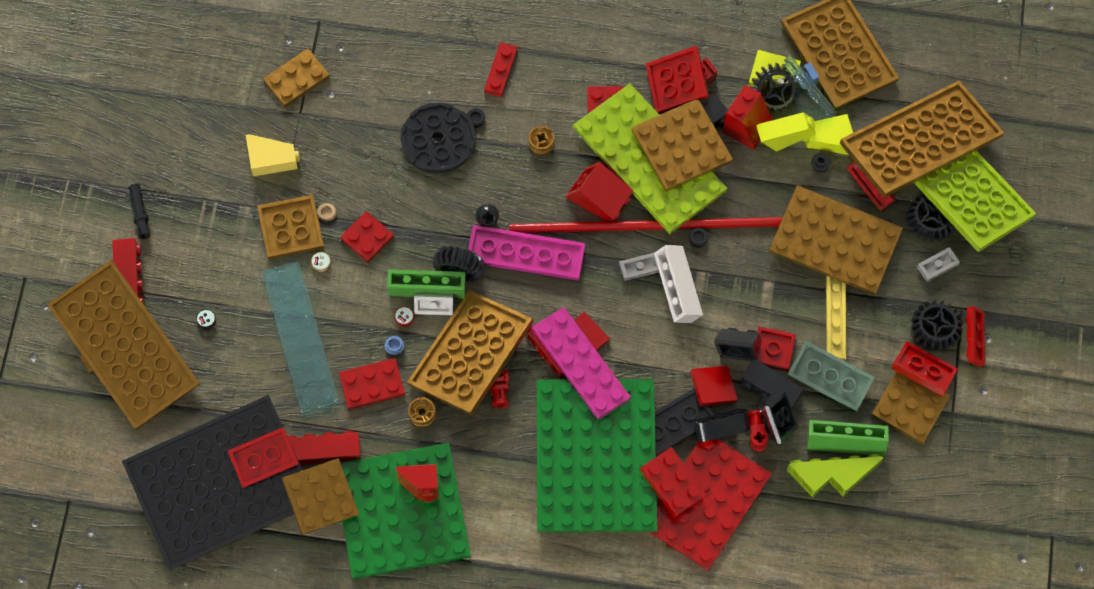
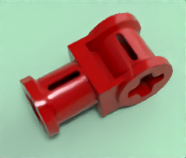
M508 369L501 371L490 388L491 394H493V408L509 406V401H507L509 386Z
M759 410L748 412L751 428L750 447L755 452H763L767 448L768 434L763 423L764 416L761 415Z

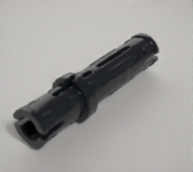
M131 184L128 189L134 211V224L137 226L138 237L140 239H147L151 234L148 227L149 218L145 213L140 184Z

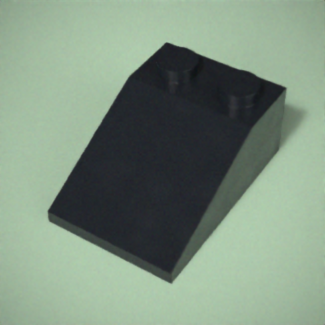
M786 391L766 396L759 401L758 407L766 421V431L770 433L771 438L777 444L782 443L798 428Z

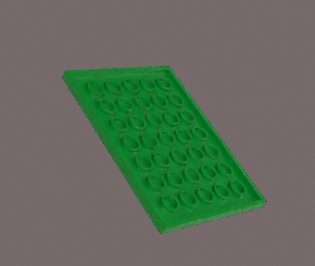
M568 379L537 380V533L657 532L656 492L639 470L656 457L654 379H618L631 398L628 402L600 420H597Z

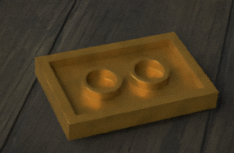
M307 48L264 77L263 81L286 108L329 79L330 74Z

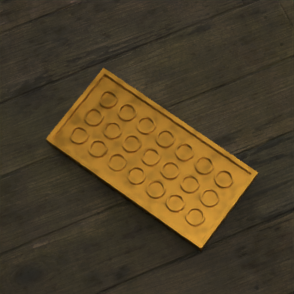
M957 81L842 138L840 145L885 198L1002 138L1004 132L964 85Z
M112 260L47 304L135 430L201 385Z

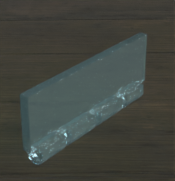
M789 54L784 59L786 63L784 66L792 75H796V81L804 90H808L807 94L815 104L819 103L820 106L818 108L826 117L832 118L836 111Z

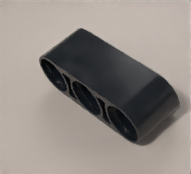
M744 408L698 418L694 421L697 441L701 442L750 430L748 410Z

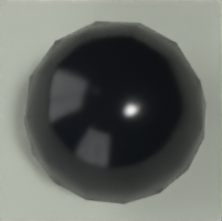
M486 203L476 210L475 218L481 226L491 227L497 223L499 212L495 206Z

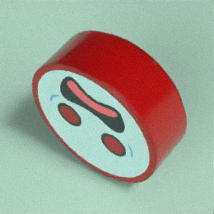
M400 307L396 310L394 316L399 326L407 327L413 323L414 313L409 307Z

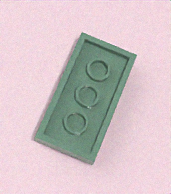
M805 341L788 373V376L856 412L875 379L874 376L808 341Z

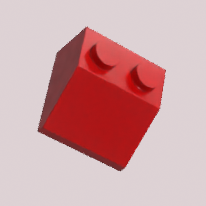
M436 464L396 467L398 483L418 500L433 502L435 499H439Z

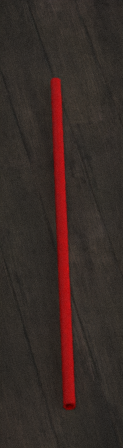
M783 217L690 219L678 229L779 227ZM657 220L509 224V231L520 233L664 229Z

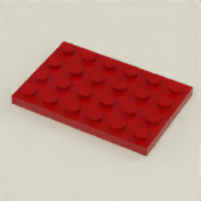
M718 439L705 442L699 441L684 462V465L706 493V496L675 518L661 499H659L657 502V532H648L707 571H709L772 475L771 472Z

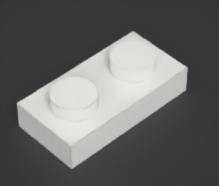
M415 293L414 314L453 315V295Z

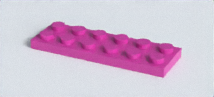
M473 225L468 250L481 256L486 266L579 281L585 243Z
M564 307L532 327V331L597 420H600L630 400V395Z

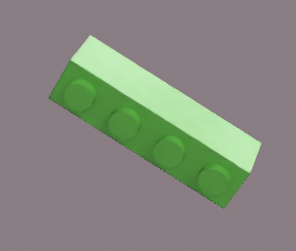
M388 269V296L414 297L415 293L451 294L453 298L465 297V272Z
M809 420L807 450L886 456L889 442L888 426Z

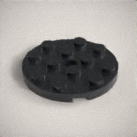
M430 103L414 110L405 124H403L401 129V146L406 158L418 169L430 173H446L459 168L469 159L475 146V130L472 121L465 112L447 103ZM439 134L443 136V139L438 142L433 137Z

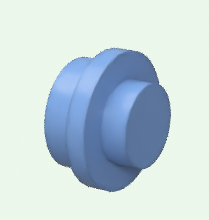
M392 336L385 342V350L390 355H398L404 349V342L400 337Z

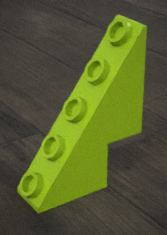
M872 454L866 458H860V456H851L848 459L832 457L825 461L815 458L809 462L793 460L790 461L787 471L812 497L828 483L844 497L881 464L883 457L879 454Z

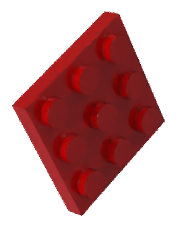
M697 46L646 63L654 108L659 115L693 100L699 99L701 101L709 98L700 51Z

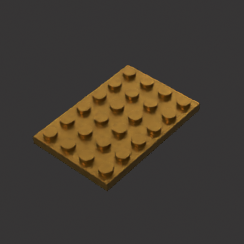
M823 0L781 19V25L805 64L811 62L819 76L818 85L834 111L899 81V76L851 0Z
M797 185L771 244L769 253L875 295L903 228Z
M469 290L407 383L409 386L472 416L534 321L526 315Z

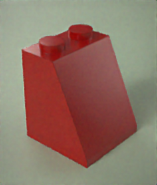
M744 85L726 112L722 133L752 150H755L761 141L756 125L773 121L760 92Z
M597 162L584 169L565 197L603 221H610L612 219L615 220L620 215L621 207L630 201V194L633 190L601 162Z

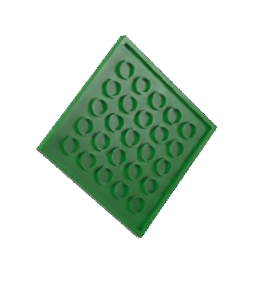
M449 443L341 463L359 513L358 516L342 521L353 580L471 558ZM436 464L439 499H435L433 502L418 500L398 483L396 467Z

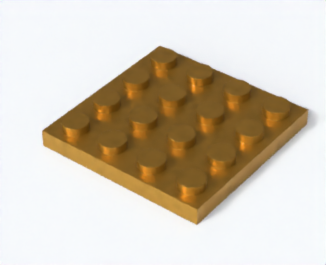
M699 99L631 128L634 137L665 192L726 166L733 161Z

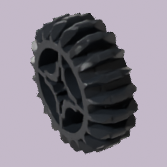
M768 63V69L761 67L763 72L759 73L757 71L755 73L758 78H752L755 84L750 85V87L762 94L768 110L771 109V112L775 113L776 108H778L779 112H782V107L785 106L786 109H789L788 103L794 104L793 98H798L799 95L796 92L800 91V87L797 86L800 84V81L796 79L797 74L792 73L791 67L787 68L785 64H782L780 67L778 63H775L774 67H772ZM774 75H782V76H785V77H784V78H779V79H773L771 76H774ZM767 80V85L765 88H763V91L761 92L762 86L764 82ZM772 82L774 83V85L778 87L777 90L779 93H777L773 89ZM788 87L786 94L783 95L784 89ZM778 97V100H767L766 98Z
M925 194L922 197H916V201L913 200L911 202V206L907 210L906 219L909 220L908 226L912 227L911 233L918 232L917 238L922 235L924 236V241L930 238L932 243L936 238L940 242L942 237L946 239L949 234L954 232L955 227L947 218V223L945 225L942 223V213ZM920 209L922 211V215L924 216L921 221L918 217V211Z
M443 246L438 248L436 254H434L433 267L436 271L465 272L466 282L479 280L483 274L484 260L477 253L471 252V250L459 248L458 246Z
M933 300L931 305L927 301L925 306L920 305L918 310H915L914 317L911 319L913 323L911 324V329L915 330L912 335L918 336L917 343L924 342L923 348L929 345L930 351L934 347L938 351H941L942 347L947 350L949 345L954 346L955 341H959L960 334L963 332V329L960 328L963 326V322L959 321L961 315H955L957 308L950 309L951 303L944 306V301L937 304V301ZM929 314H936L935 317L924 318ZM938 320V323H937V324H938V329H937V331H936V324H935V323H936V321ZM949 333L948 336L940 338L937 337L939 334Z

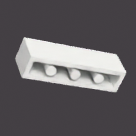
M676 245L663 246L654 255L674 323H692L703 316L684 248L683 246Z

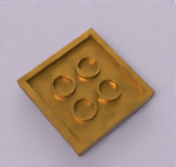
M313 195L257 206L268 260L324 249Z
M896 371L871 417L923 445L951 395L945 392L941 396Z
M339 458L282 478L301 535L359 515Z

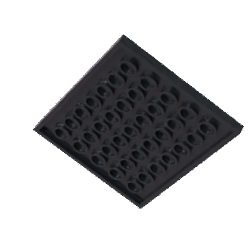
M269 395L122 460L169 571L294 515L282 478L303 471L300 463L295 467L243 488L228 454V450L283 427Z

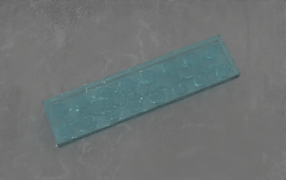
M299 261L263 270V279L301 413L339 402Z

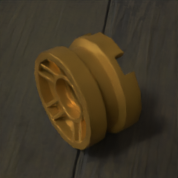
M537 126L530 131L528 143L530 150L534 154L540 156L547 155L553 150L555 137L550 128Z
M421 397L410 403L408 414L415 426L425 428L434 423L436 409L431 400ZM418 411H426L425 415L422 416L418 413Z

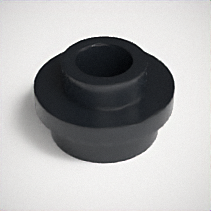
M819 153L813 156L811 165L816 171L822 172L829 168L830 159L827 155ZM818 160L824 161V163L820 164L818 163Z

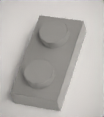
M949 247L919 263L917 269L926 282H929L955 268L960 262Z
M654 253L619 261L624 281L659 273Z

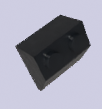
M736 328L720 330L714 343L720 357L745 361L756 359L758 361L762 340L760 334L756 331L747 330L745 332L739 331Z

